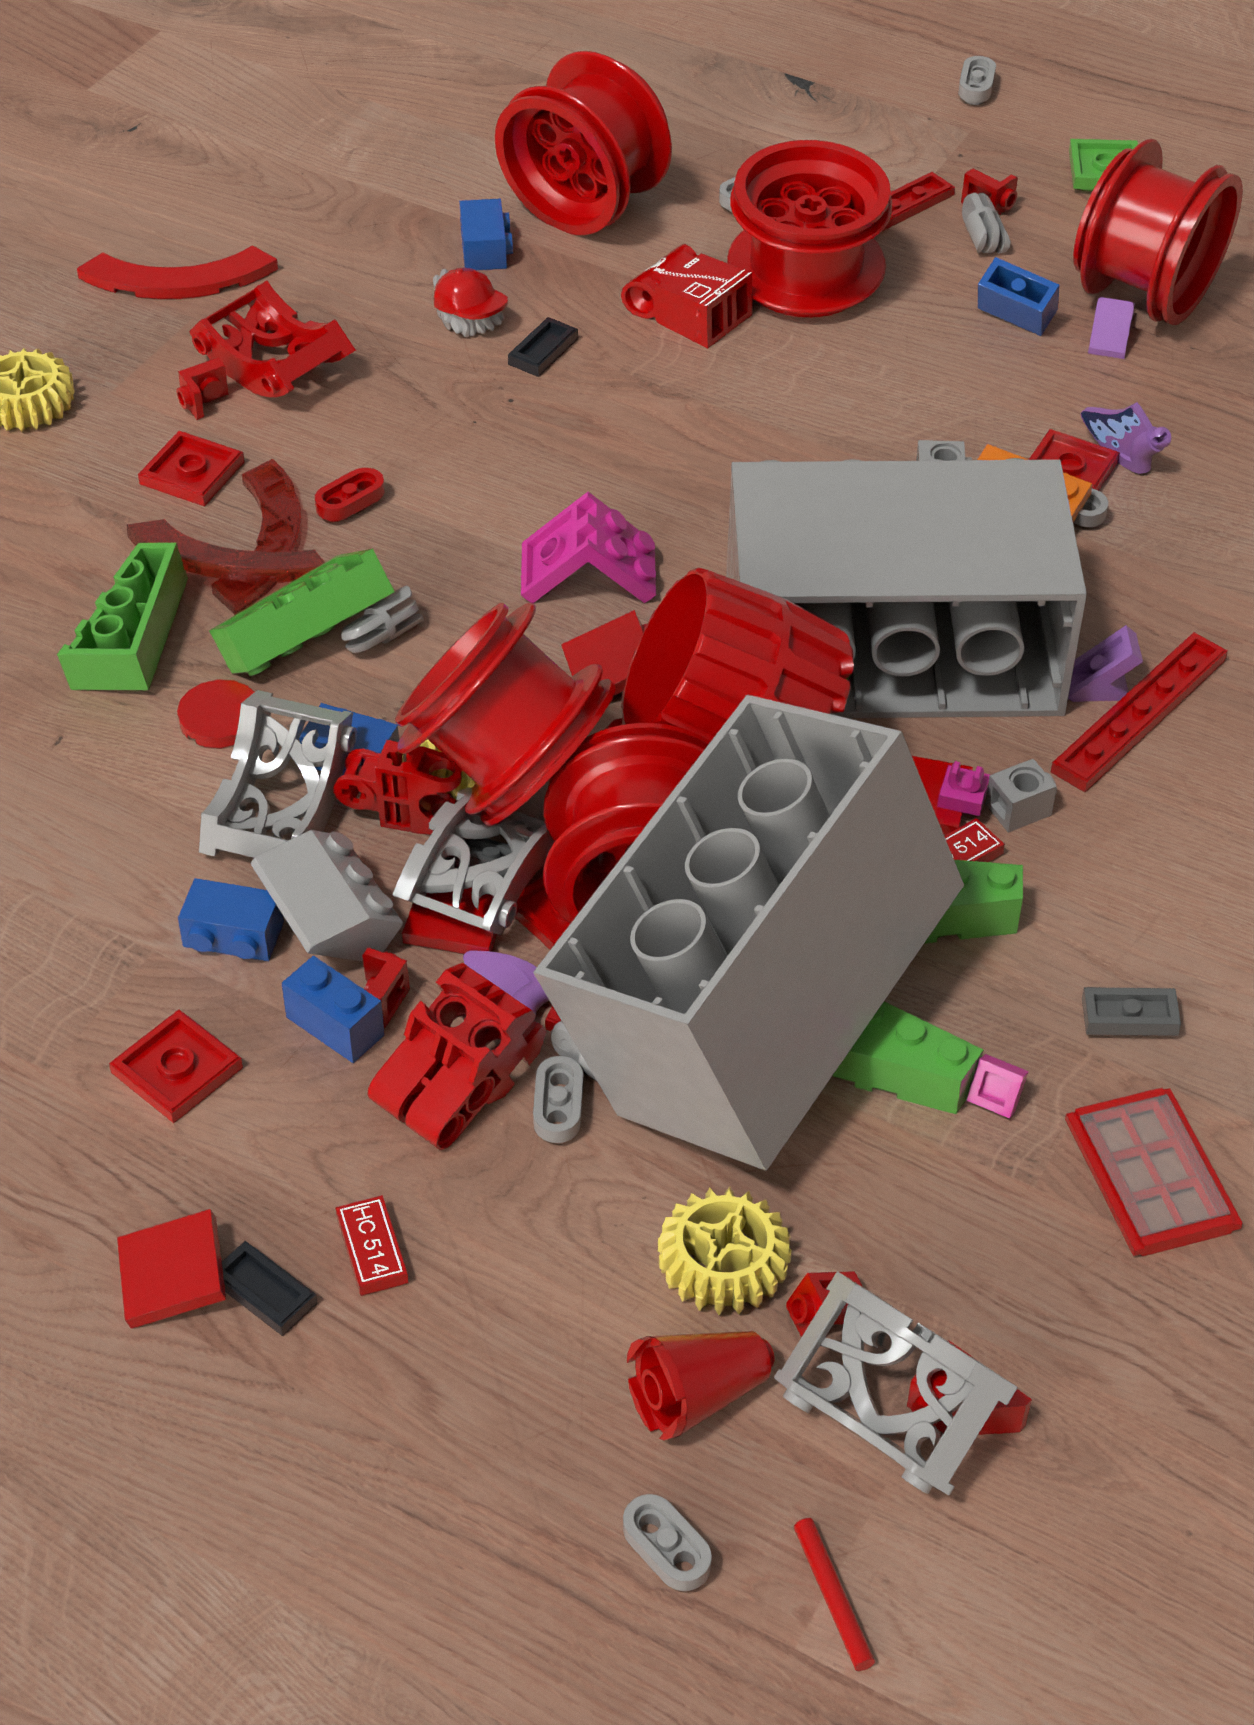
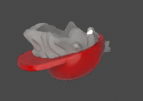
M456 268L449 272L446 269H442L440 276L435 275L433 277V288L435 289L434 307L437 308V315L442 319L444 326L448 330L453 329L456 334L462 333L464 337L474 336L476 332L485 334L486 330L493 331L494 326L501 325L502 321H504L505 317L501 311L508 305V297L495 290L485 274L471 268Z

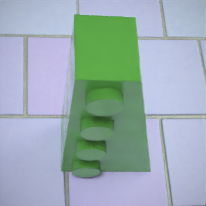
M138 543L114 575V586L107 592H102L95 601L97 609L90 619H82L74 630L76 634L74 641L71 645L64 644L57 653L71 690H149L188 580L177 543Z
M373 549L341 554L210 629L209 632L231 673L247 672L249 676H253L271 666L269 660L280 654L283 657L303 647L302 642L311 637H318L329 632L335 627V624L359 614L368 606L391 595L395 591Z
M954 860L964 886L924 944L935 943L937 938L947 935H957L961 940L1016 934L1023 901V865Z
M884 1001L832 1076L855 1082L854 1087L871 1092L873 1088L896 1093L897 1099L957 1114L967 1099L984 1049Z

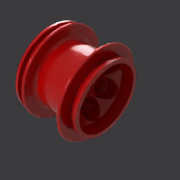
M578 51L561 58L551 69L546 86L529 87L516 94L500 114L495 128V148L498 162L506 181L515 195L541 221L573 235L593 234L613 224L624 213L628 205L630 193H642L656 187L666 176L671 163L672 141L667 117L657 95L648 83L633 69L609 56L597 52Z
M1147 139L1138 144L1134 149L1126 148L1118 153L1102 173L1090 195L1080 220L1074 244L1073 262L1075 269L1080 272L1081 284L1086 293L1091 295L1097 294L1108 287L1114 279L1147 292V312L1151 320L1155 322L1165 320L1168 324L1178 325L1200 303L1220 268L1239 217L1243 185L1238 175L1227 173L1226 168L1222 165H1215L1209 168L1196 182L1162 169L1163 155L1159 142L1155 139Z
M787 141L766 147L750 156L738 169L731 191V210L734 218L744 230L731 243L727 255V263L752 272V298L764 307L784 315L813 318L842 312L871 296L882 283L886 271L884 253L878 242L874 239L886 227L892 213L890 183L886 173L873 159L854 148L828 141Z
M499 603L486 612L435 663L406 699L395 718V722L400 727L410 723L398 743V752L400 754L409 753L428 739L475 781L470 800L465 806V812L467 814L481 812V821L487 826L495 825L511 815L561 768L598 723L609 706L616 690V686L611 680L604 679L600 681L603 673L601 665L592 664L570 677L524 635L536 612L534 603L522 605L507 617L509 608L504 603Z
M633 723L615 726L586 737L570 758L549 779L544 799V819L554 843L545 860L543 882L552 906L568 923H572L711 741L687 729L666 724Z

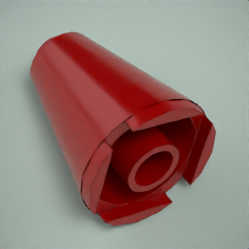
M754 1331L646 1336L632 1342L627 1353V1363L635 1361L636 1376L628 1378L629 1390L635 1408L644 1425L650 1432L659 1429L663 1433L659 1439L666 1441L679 1437L767 1381L775 1362L774 1352L770 1343Z

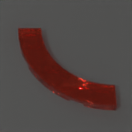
M274 459L241 474L244 487L255 498L262 514L261 530L256 541L257 546L252 555L245 557L232 571L211 584L212 594L234 615L253 605L280 581L292 564L300 545L302 534L300 502L291 479Z
M165 519L127 524V537L135 546L138 543H177L184 570L207 577L251 582L252 576H276L277 583H288L325 563L315 549L291 552H258L208 544L179 532Z

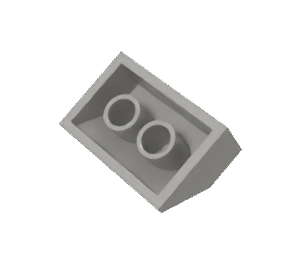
M309 830L254 857L250 864L308 954L363 961L362 955L367 948L384 952L403 925V922L393 909L391 899L381 891L372 878V871L362 863L354 851L351 840L339 832L326 833Z

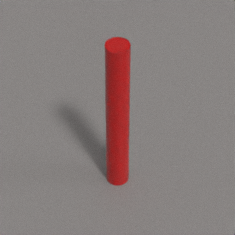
M801 1519L795 1523L793 1528L855 1670H866L875 1664L872 1652L813 1519Z

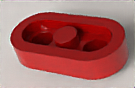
M358 468L321 487L315 494L316 513L322 519L339 522L379 501L385 493L382 473L374 468Z

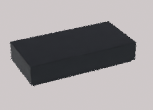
M547 317L508 354V365L539 377L578 340V329Z
M244 1241L222 1261L225 1292L281 1336H284L318 1304L317 1296L313 1291L247 1241Z

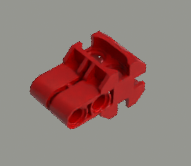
M463 962L446 969L437 979L436 984L442 992L429 1008L420 1001L411 1011L404 1032L405 1039L376 1073L368 1087L367 1093L370 1100L399 1121L405 1122L407 1127L439 1150L448 1148L457 1140L485 1103L489 1105L507 1095L515 1085L509 1075L522 1059L526 1064L531 1065L541 1051L547 1032L540 1023L534 1021L537 1016L533 1010ZM457 1017L464 1019L460 1025L451 1027L452 1022ZM501 1040L499 1046L491 1051L487 1048L490 1042Z

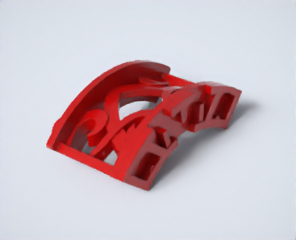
M268 280L220 310L200 320L189 331L192 336L193 345L200 354H206L210 360L219 357L225 365L228 377L252 393L269 398L284 396L294 390L291 382L318 365L340 361L356 351L336 319L328 323H318L311 320L303 323L297 320V312L284 302ZM249 305L250 309L244 319L237 311ZM224 319L235 326L222 325L224 336L228 337V339H224L213 327ZM254 341L268 347L286 345L288 346V357L277 361L275 358L263 361L255 360L252 358Z

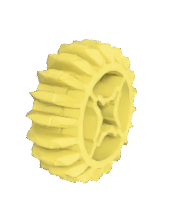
M25 348L21 352L14 353L9 350V354L0 355V426L3 425L6 431L19 428L23 432L27 427H34L37 430L38 425H51L53 418H63V411L71 409V401L74 400L73 394L75 393L71 372H69V367L64 365L62 358H55L52 352L42 354L40 349L27 352Z
M730 1186L724 1195L716 1196L713 1190L709 1188L705 1194V1199H700L691 1193L687 1200V1206L676 1203L675 1209L672 1211V1217H665L662 1233L658 1238V1252H660L659 1268L661 1273L666 1274V1282L669 1289L679 1288L678 1295L682 1302L695 1297V1305L699 1311L707 1304L715 1305L714 1308L718 1315L721 1314L725 1306H733L736 1312L740 1314L744 1309V1302H748L758 1308L760 1303H762L763 1295L773 1298L774 1293L777 1291L778 1283H783L787 1277L788 1263L791 1262L792 1251L789 1248L790 1235L788 1228L782 1227L780 1212L769 1213L767 1200L756 1204L752 1203L753 1197L750 1191L741 1198L735 1197ZM696 1261L704 1264L706 1268L698 1264Z

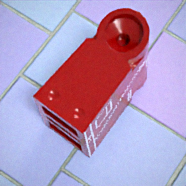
M682 244L628 282L622 288L621 298L626 309L633 315L644 319L655 317L658 324L708 349L752 316V272L702 253L697 255L690 246Z

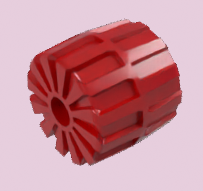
M703 568L690 570L687 575L677 580L667 591L665 597L648 621L634 652L622 695V725L633 723L672 725L687 729L712 741L746 695L827 714L844 712L850 692V682L846 678L852 674L854 669L853 649L850 645L849 637L840 628L780 596Z

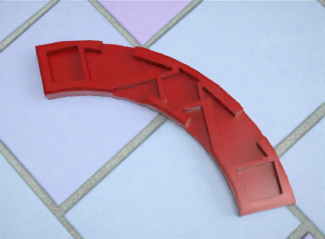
M253 245L239 253L217 261L184 267L139 265L114 258L102 252L79 266L77 273L79 279L114 293L119 289L135 292L136 297L184 299L220 293L219 288L237 283L240 287L253 283L278 270L277 258Z

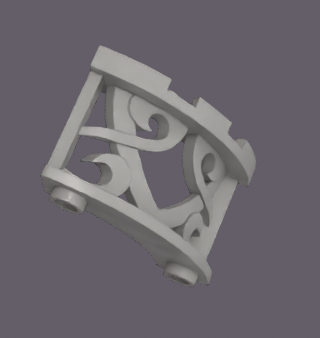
M257 690L242 702L237 735L231 758L238 760V763L232 775V780H222L214 798L201 813L199 853L216 856L221 850L256 857L289 841L282 839L286 833L292 832L291 839L309 830L323 832L336 799L333 791L335 782L343 774L347 752L350 753L355 746L357 730L355 727H352L353 712H339L273 697V693ZM271 713L294 718L289 731L273 719ZM306 721L330 726L328 743L324 748L318 749L315 747V742L319 737L317 730L307 733L302 741V745L298 740ZM266 750H271L276 757L270 763L262 762L263 753ZM292 758L303 775L308 793L293 805L270 814L269 804L263 793L254 786L256 779H266L277 775ZM315 767H322L320 777ZM255 802L259 804L258 817H255L256 813L253 808L249 811H244L248 803ZM272 829L275 837L265 835L267 830Z
M469 787L457 793L456 800L458 801L455 804L446 801L430 820L429 829L434 831L424 845L415 844L392 895L502 935L504 928H509L516 916V902L531 878L544 866L547 854L554 841L547 830L545 821L514 811L504 820L492 826H487L481 821V812L467 814L465 806L469 802L472 793V787ZM501 834L506 839L512 853L469 867L470 851L463 838L483 839ZM449 855L457 856L460 859L459 869H454L455 857L451 860H445L446 857ZM472 887V902L477 909L479 898L482 895L492 894L494 896L483 918L459 909L464 889ZM453 891L452 906L426 897L427 893Z
M837 1271L826 1288L830 1291L782 1370L778 1369L774 1376L778 1382L787 1388L783 1397L807 1413L815 1406L864 1438L903 1466L905 1471L901 1477L924 1493L929 1494L934 1486L950 1496L955 1486L949 1481L998 1401L1007 1405L1018 1387L922 1324L917 1323L914 1330H910L909 1326L913 1319ZM848 1303L842 1330V1342L826 1338L842 1309ZM881 1333H887L890 1336L892 1343L888 1352L875 1354L864 1351V1342L878 1348L876 1337ZM820 1346L842 1353L843 1365L836 1362H824L816 1367L821 1370H827L832 1374V1384L827 1388H818L802 1376ZM916 1347L923 1352L917 1365V1384L921 1396L928 1406L906 1414L880 1416L870 1394L864 1362L875 1366L894 1365L909 1357ZM944 1370L947 1374V1380L945 1384L936 1386V1388L945 1396L938 1399L932 1389L930 1380L935 1372ZM850 1396L860 1419L835 1403ZM958 1409L955 1416H953L952 1413ZM942 1420L947 1429L940 1439V1433L933 1424ZM907 1433L904 1449L884 1435ZM930 1438L933 1446L936 1447L926 1461L921 1455L920 1447L924 1440Z

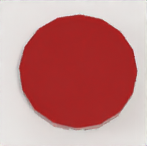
M221 679L203 682L193 687L180 699L177 709L178 722L182 734L187 738L189 736L195 739L196 744L203 747L224 748L233 746L238 730L241 703L250 697L254 691L248 685L235 680Z

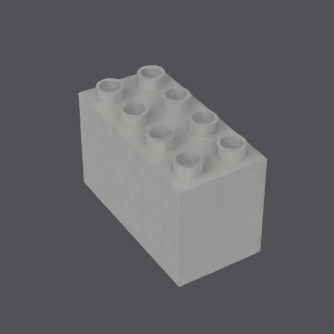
M1010 458L1006 460L944 461L941 459H927L923 461H861L849 459L844 461L813 462L765 460L761 462L731 463L726 577L787 599L840 628L847 634L853 649L854 669L851 678L848 680L850 682V692L844 712L830 713L831 715L844 718L1065 716L1087 593L1061 460Z
M746 695L533 972L617 1116L767 1171L964 886L902 731Z

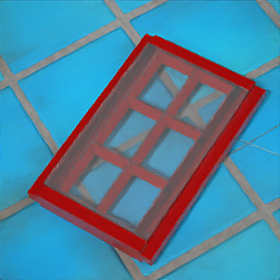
M1158 1088L1076 1108L1075 1112L1066 1114L1065 1121L1133 1256L1141 1255L1143 1257L1225 1236L1231 1234L1234 1230L1242 1228L1243 1223L1171 1088Z

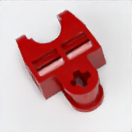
M386 740L381 753L368 749L352 750L345 760L346 771L344 775L340 776L335 782L334 794L341 803L350 808L379 812L380 827L431 835L434 830L429 829V822L434 817L433 815L446 801L452 804L458 801L451 798L450 794L445 792H450L461 784L462 770L443 752L418 746L409 753H406L407 762H404V754L398 752L399 742ZM364 759L365 761L363 763V766H360L362 760ZM439 769H447L454 773L447 778L431 775ZM359 792H361L360 798L357 799ZM398 812H400L401 821L398 820Z

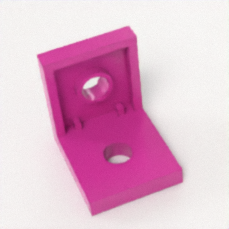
M586 492L522 542L521 596L530 603L536 602L587 562L591 563L643 603L656 596L655 542L647 532L638 530L626 521L618 510L609 508L590 492Z

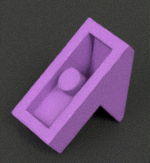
M1104 297L1098 299L1088 354L1124 359L1135 305L1133 302Z
M1125 625L1075 659L1068 699L1072 702L1119 701L1128 693L1124 674L1130 672L1143 662L1137 635L1132 629Z

